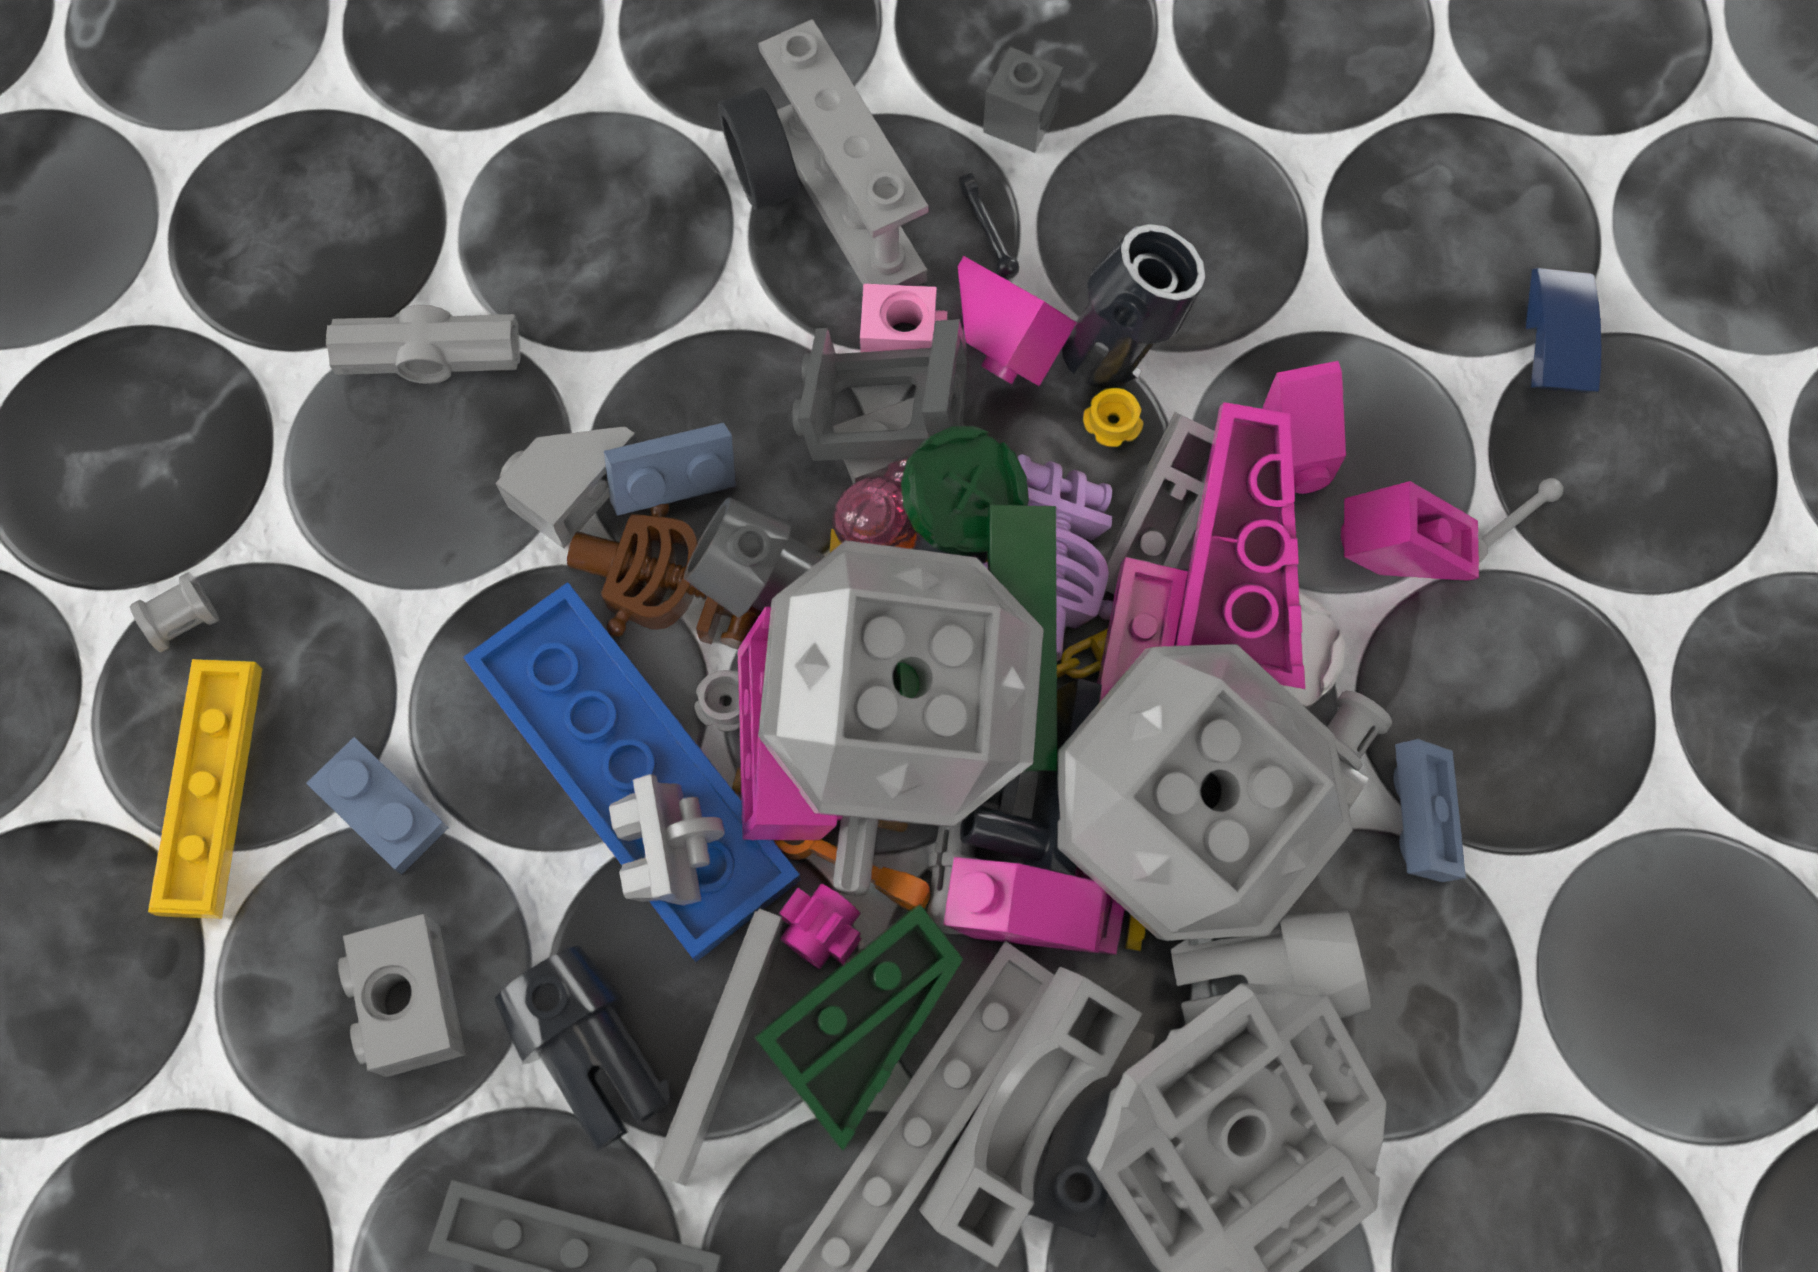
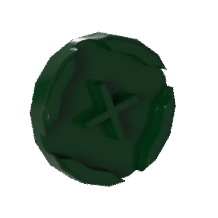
M951 426L924 440L908 458L901 480L903 507L914 530L933 548L952 555L979 556L988 552V508L990 505L1028 506L1029 502L1027 477L1015 452L1004 442L999 444L994 438L987 436L990 432L976 426Z

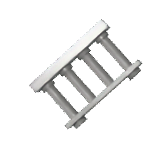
M811 19L758 43L760 53L791 104L778 109L777 113L792 152L797 176L862 285L919 286L927 282V268L901 225L928 213V204L814 20Z

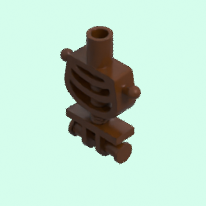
M668 503L650 507L652 516L631 515L627 521L620 543L580 531L575 533L568 549L567 566L606 577L601 594L607 608L611 612L616 613L615 617L610 619L606 625L607 632L613 637H620L625 633L628 620L652 630L668 628L683 616L695 596L696 598L701 597L703 600H706L696 627L699 640L712 645L721 616L731 617L727 632L722 633L720 641L726 646L738 650L761 614V611L750 607L740 618L736 617L684 580L685 570L698 542L693 529L688 524L678 519L665 518L669 512ZM653 540L661 542L659 559L656 557L652 558ZM674 543H679L688 550L687 565L684 567L681 564H675ZM645 582H646V583H647L646 587L641 591L642 587L644 586V584H645ZM671 589L674 594L667 601L660 604L667 590Z

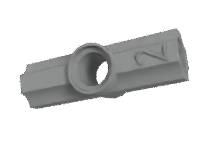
M419 304L403 308L399 312L398 317L333 319L331 325H327L326 334L329 365L335 375L397 373L408 381L433 384L447 380L451 376V372L517 370V365L520 363L521 344L518 322L514 314L452 316L448 311L440 307Z

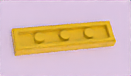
M192 659L148 912L155 916L222 919L263 669L256 662Z

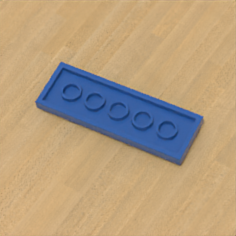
M568 582L463 657L621 865L646 857L643 837L632 841L618 839L612 828L609 806L612 803L635 793L634 779L652 774L657 776V782L679 784L682 787L683 799L690 797L699 798L702 817H717L723 820L724 836L707 843L710 864L696 868L701 901L684 906L661 900L649 901L695 962L750 921L755 911L758 912L759 909L764 910L801 881L800 874L773 840H743L742 801Z

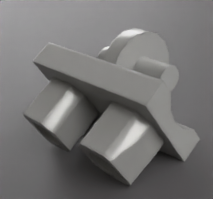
M652 774L634 779L635 793L609 806L612 828L618 839L632 841L643 837L646 855L645 858L622 864L620 878L623 895L626 899L640 902L661 900L683 906L701 901L696 868L710 864L707 843L724 836L723 820L717 817H702L699 798L690 797L683 799L682 787L679 784L657 782V776Z

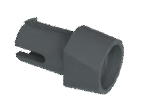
M727 498L703 532L688 562L684 580L740 618L750 607L761 612L765 607H771L772 599L825 556L790 537L791 522L732 498Z

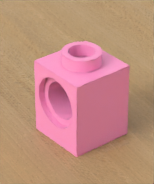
M864 284L860 330L861 352L931 348L935 321L947 320L948 311L936 310V287ZM899 323H910L917 328L909 332H900L892 327Z

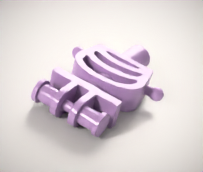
M1021 454L1017 458L1027 477L1028 506H1056L1057 661L1062 658L1065 626L1077 629L1095 618L1098 614L1102 619L1110 620L1113 602L1102 600L1108 581V566L1102 554L1085 539L1092 541L1111 528L1112 516L1104 514V512L1107 510L1112 498V487L1106 483L1097 485L1087 481L1086 474L1077 470H1072L1063 479L1062 466L1060 464L1049 461L1043 466L1032 462L1029 456ZM988 562L983 565L988 569Z

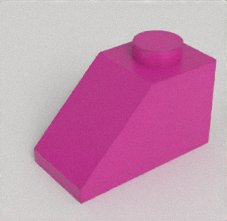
M963 256L958 265L965 342L986 354L987 356L981 366L1012 384L1019 374L1040 386L1077 322L1045 301Z
M1339 361L1276 373L1262 409L1291 414L1294 489L1299 494L1315 492L1329 485L1346 457L1343 383Z
M1411 481L1344 498V524L1341 528V541L1344 547L1345 558L1378 575L1464 581L1479 578L1477 519Z
M954 857L943 925L974 939L1006 941L1008 943L1099 953L1107 892L1095 881L1018 863Z

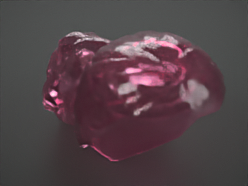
M908 458L889 463L887 465L888 470L884 476H870L862 479L842 493L835 506L832 521L835 534L841 544L844 541L913 549L917 532L914 530L903 507L901 480Z

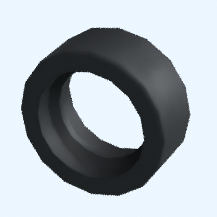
M761 87L720 101L718 111L723 134L741 186L753 209L758 210L798 196L799 181L792 152L777 110L766 90Z

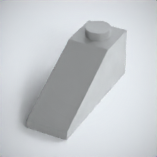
M1174 412L1145 470L1106 559L1109 571L1106 591L1115 595L1120 564L1125 557L1172 568L1177 567L1197 527L1215 433L1214 430Z

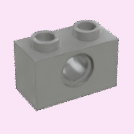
M425 914L343 936L347 956L339 959L338 968L345 994L349 998L354 997L359 1022L351 1025L350 1033L353 1050L360 1064L366 1063L368 1071L389 1077L466 1055L440 925ZM409 981L412 989L409 1004L401 1012L389 1015L385 1008L387 993L394 985Z

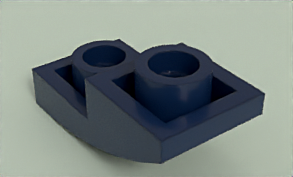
M1542 268L1532 269L1526 322L1527 330H1537L1531 388L1582 393L1599 392L1601 319L1594 274Z

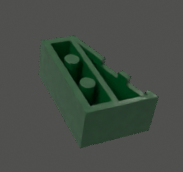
M920 904L906 912L753 1036L842 1151H844L853 1137L856 1127L878 1092H881L888 1081L893 1068L913 1036L918 1033L963 961L961 955Z

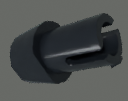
M1152 224L1138 226L1128 232L1092 269L1087 283L1090 302L1077 319V324L1062 347L1063 359L1073 374L1094 345L1102 343L1108 347V354L1089 378L1087 384L1106 388L1114 386L1120 381L1123 383L1129 382L1140 376L1142 371L1137 368L1139 363L1155 343L1168 341L1180 330L1202 289L1205 279L1204 265L1194 246L1166 226Z
M573 946L543 960L517 977L495 997V1004L522 1064H528L538 1059L542 1060L598 1151L629 1133L597 1081V1073L601 1069H604L635 1121L642 1120L645 1122L671 1102L668 1078L662 1082L658 1080L615 1011L622 1003L623 997L581 946Z

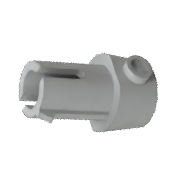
M1347 910L1284 915L1280 920L1279 929L1272 930L1269 935L1233 937L1192 946L1190 939H1186L1171 949L1177 986L1238 974L1245 976L1248 984L1313 986L1329 997L1340 1019L1371 1010L1362 958L1353 923ZM1228 993L1181 1003L1186 1025Z

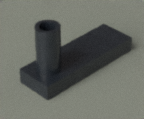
M1078 678L1057 689V771L1038 772L1032 819L980 805L962 819L960 827L962 843L1025 859L1026 866L1070 876L1076 875L1077 865L1058 849V820H1060L1058 751L1099 704L1102 685Z
M1134 1028L1108 1075L1090 1083L1066 1108L1052 1131L1034 1189V1204L1028 1213L1029 1216L1091 1238L1096 1237L1108 1192L1087 1159L1106 1117L1110 1092L1119 1086L1124 1072L1151 1052L1155 1038L1154 1034Z

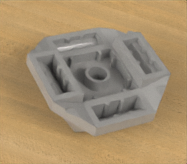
M844 541L772 599L758 737L800 790L799 793L815 814L946 827L955 826L1033 764L1043 627L975 557ZM897 663L910 665L918 674L920 685L913 699L900 695L893 685L892 672Z
M1237 644L1162 646L1145 649L1058 751L1060 808L1058 849L1157 939L1167 941L1269 935L1353 831L1335 735ZM1208 773L1215 775L1221 785L1220 800L1212 809L1205 805L1200 794L1201 783Z
M1240 984L1185 1027L1171 1030L1164 1043L1124 1072L1119 1086L1110 1092L1106 1117L1087 1160L1147 1256L1160 1272H1299L1377 1209L1380 1177L1375 1174L1383 1144L1386 1100L1326 994L1313 986Z

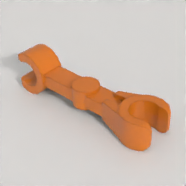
M822 839L804 840L803 843L794 846L787 844L784 840H774L785 857L791 860L805 859L813 853L833 864L836 862L837 847ZM874 865L872 866L871 883L875 885V889L908 911L919 904L925 909L931 894L929 885L925 881L906 872L884 866L882 869Z

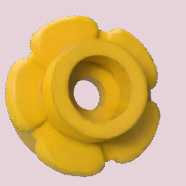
M1109 388L1103 390L1092 398L1091 407L1086 408L1084 411V427L1088 433H1093L1096 436V441L1099 444L1107 447H1118L1125 440L1128 442L1135 440L1141 433L1143 427V420L1139 417L1141 406L1137 399L1124 389ZM1115 415L1119 418V422L1115 424L1110 423L1108 417Z

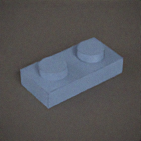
M724 423L604 451L610 502L617 516L736 486L732 435Z
M355 737L306 783L401 875L449 828Z
M1420 739L1395 744L1397 767L1394 771V786L1401 802L1403 830L1400 834V849L1406 861L1407 873L1439 882L1465 879L1453 751Z

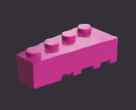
M1223 402L1219 407L1174 646L1237 644L1280 685L1306 690L1302 656V615L1298 583V539L1296 538L1294 510L1295 489L1291 414Z

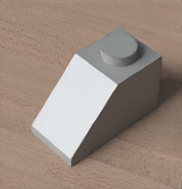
M625 426L537 437L525 451H518L507 460L501 470L500 479L495 484L509 509L564 549L571 542L575 533L585 526L610 497L604 451L638 442L635 433Z

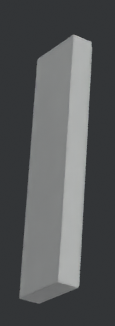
M762 909L754 912L653 1169L656 1171L655 1175L683 1186L687 1185L781 942L780 938L786 929L781 916Z

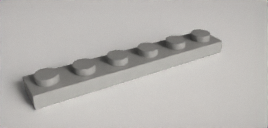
M1005 941L780 1272H867L984 1098L1055 975Z

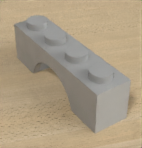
M1059 967L918 1209L937 1232L998 1267L1034 1204L1033 1186L1035 1173L1042 1151L1052 1130L1069 1104L1085 1087L1095 1080L1108 1075L1143 1013L1086 977Z

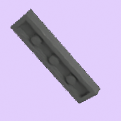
M451 1180L428 1249L429 1252L499 1272H719L723 1255L455 1180Z

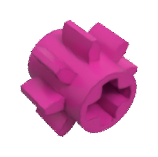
M820 884L811 897L800 888H797L779 912L782 920L789 925L781 936V941L804 960L819 969L822 968L830 955L839 963L844 964L862 940L860 937L861 933L852 927L861 913L848 900L826 885Z

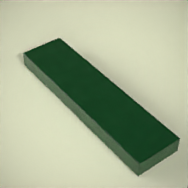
M990 505L988 508V570L1043 627L1033 764L1023 772L1057 771L1056 506Z

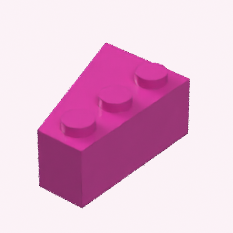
M765 607L738 648L743 840H821L837 826V821H840L843 816L815 814L799 793L800 790L758 737L771 607Z

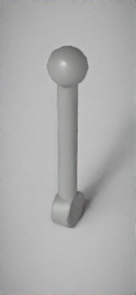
M1555 478L1543 480L1539 485L1537 494L1483 537L1478 538L1479 563L1487 556L1488 548L1541 505L1545 502L1559 500L1563 494L1562 483Z

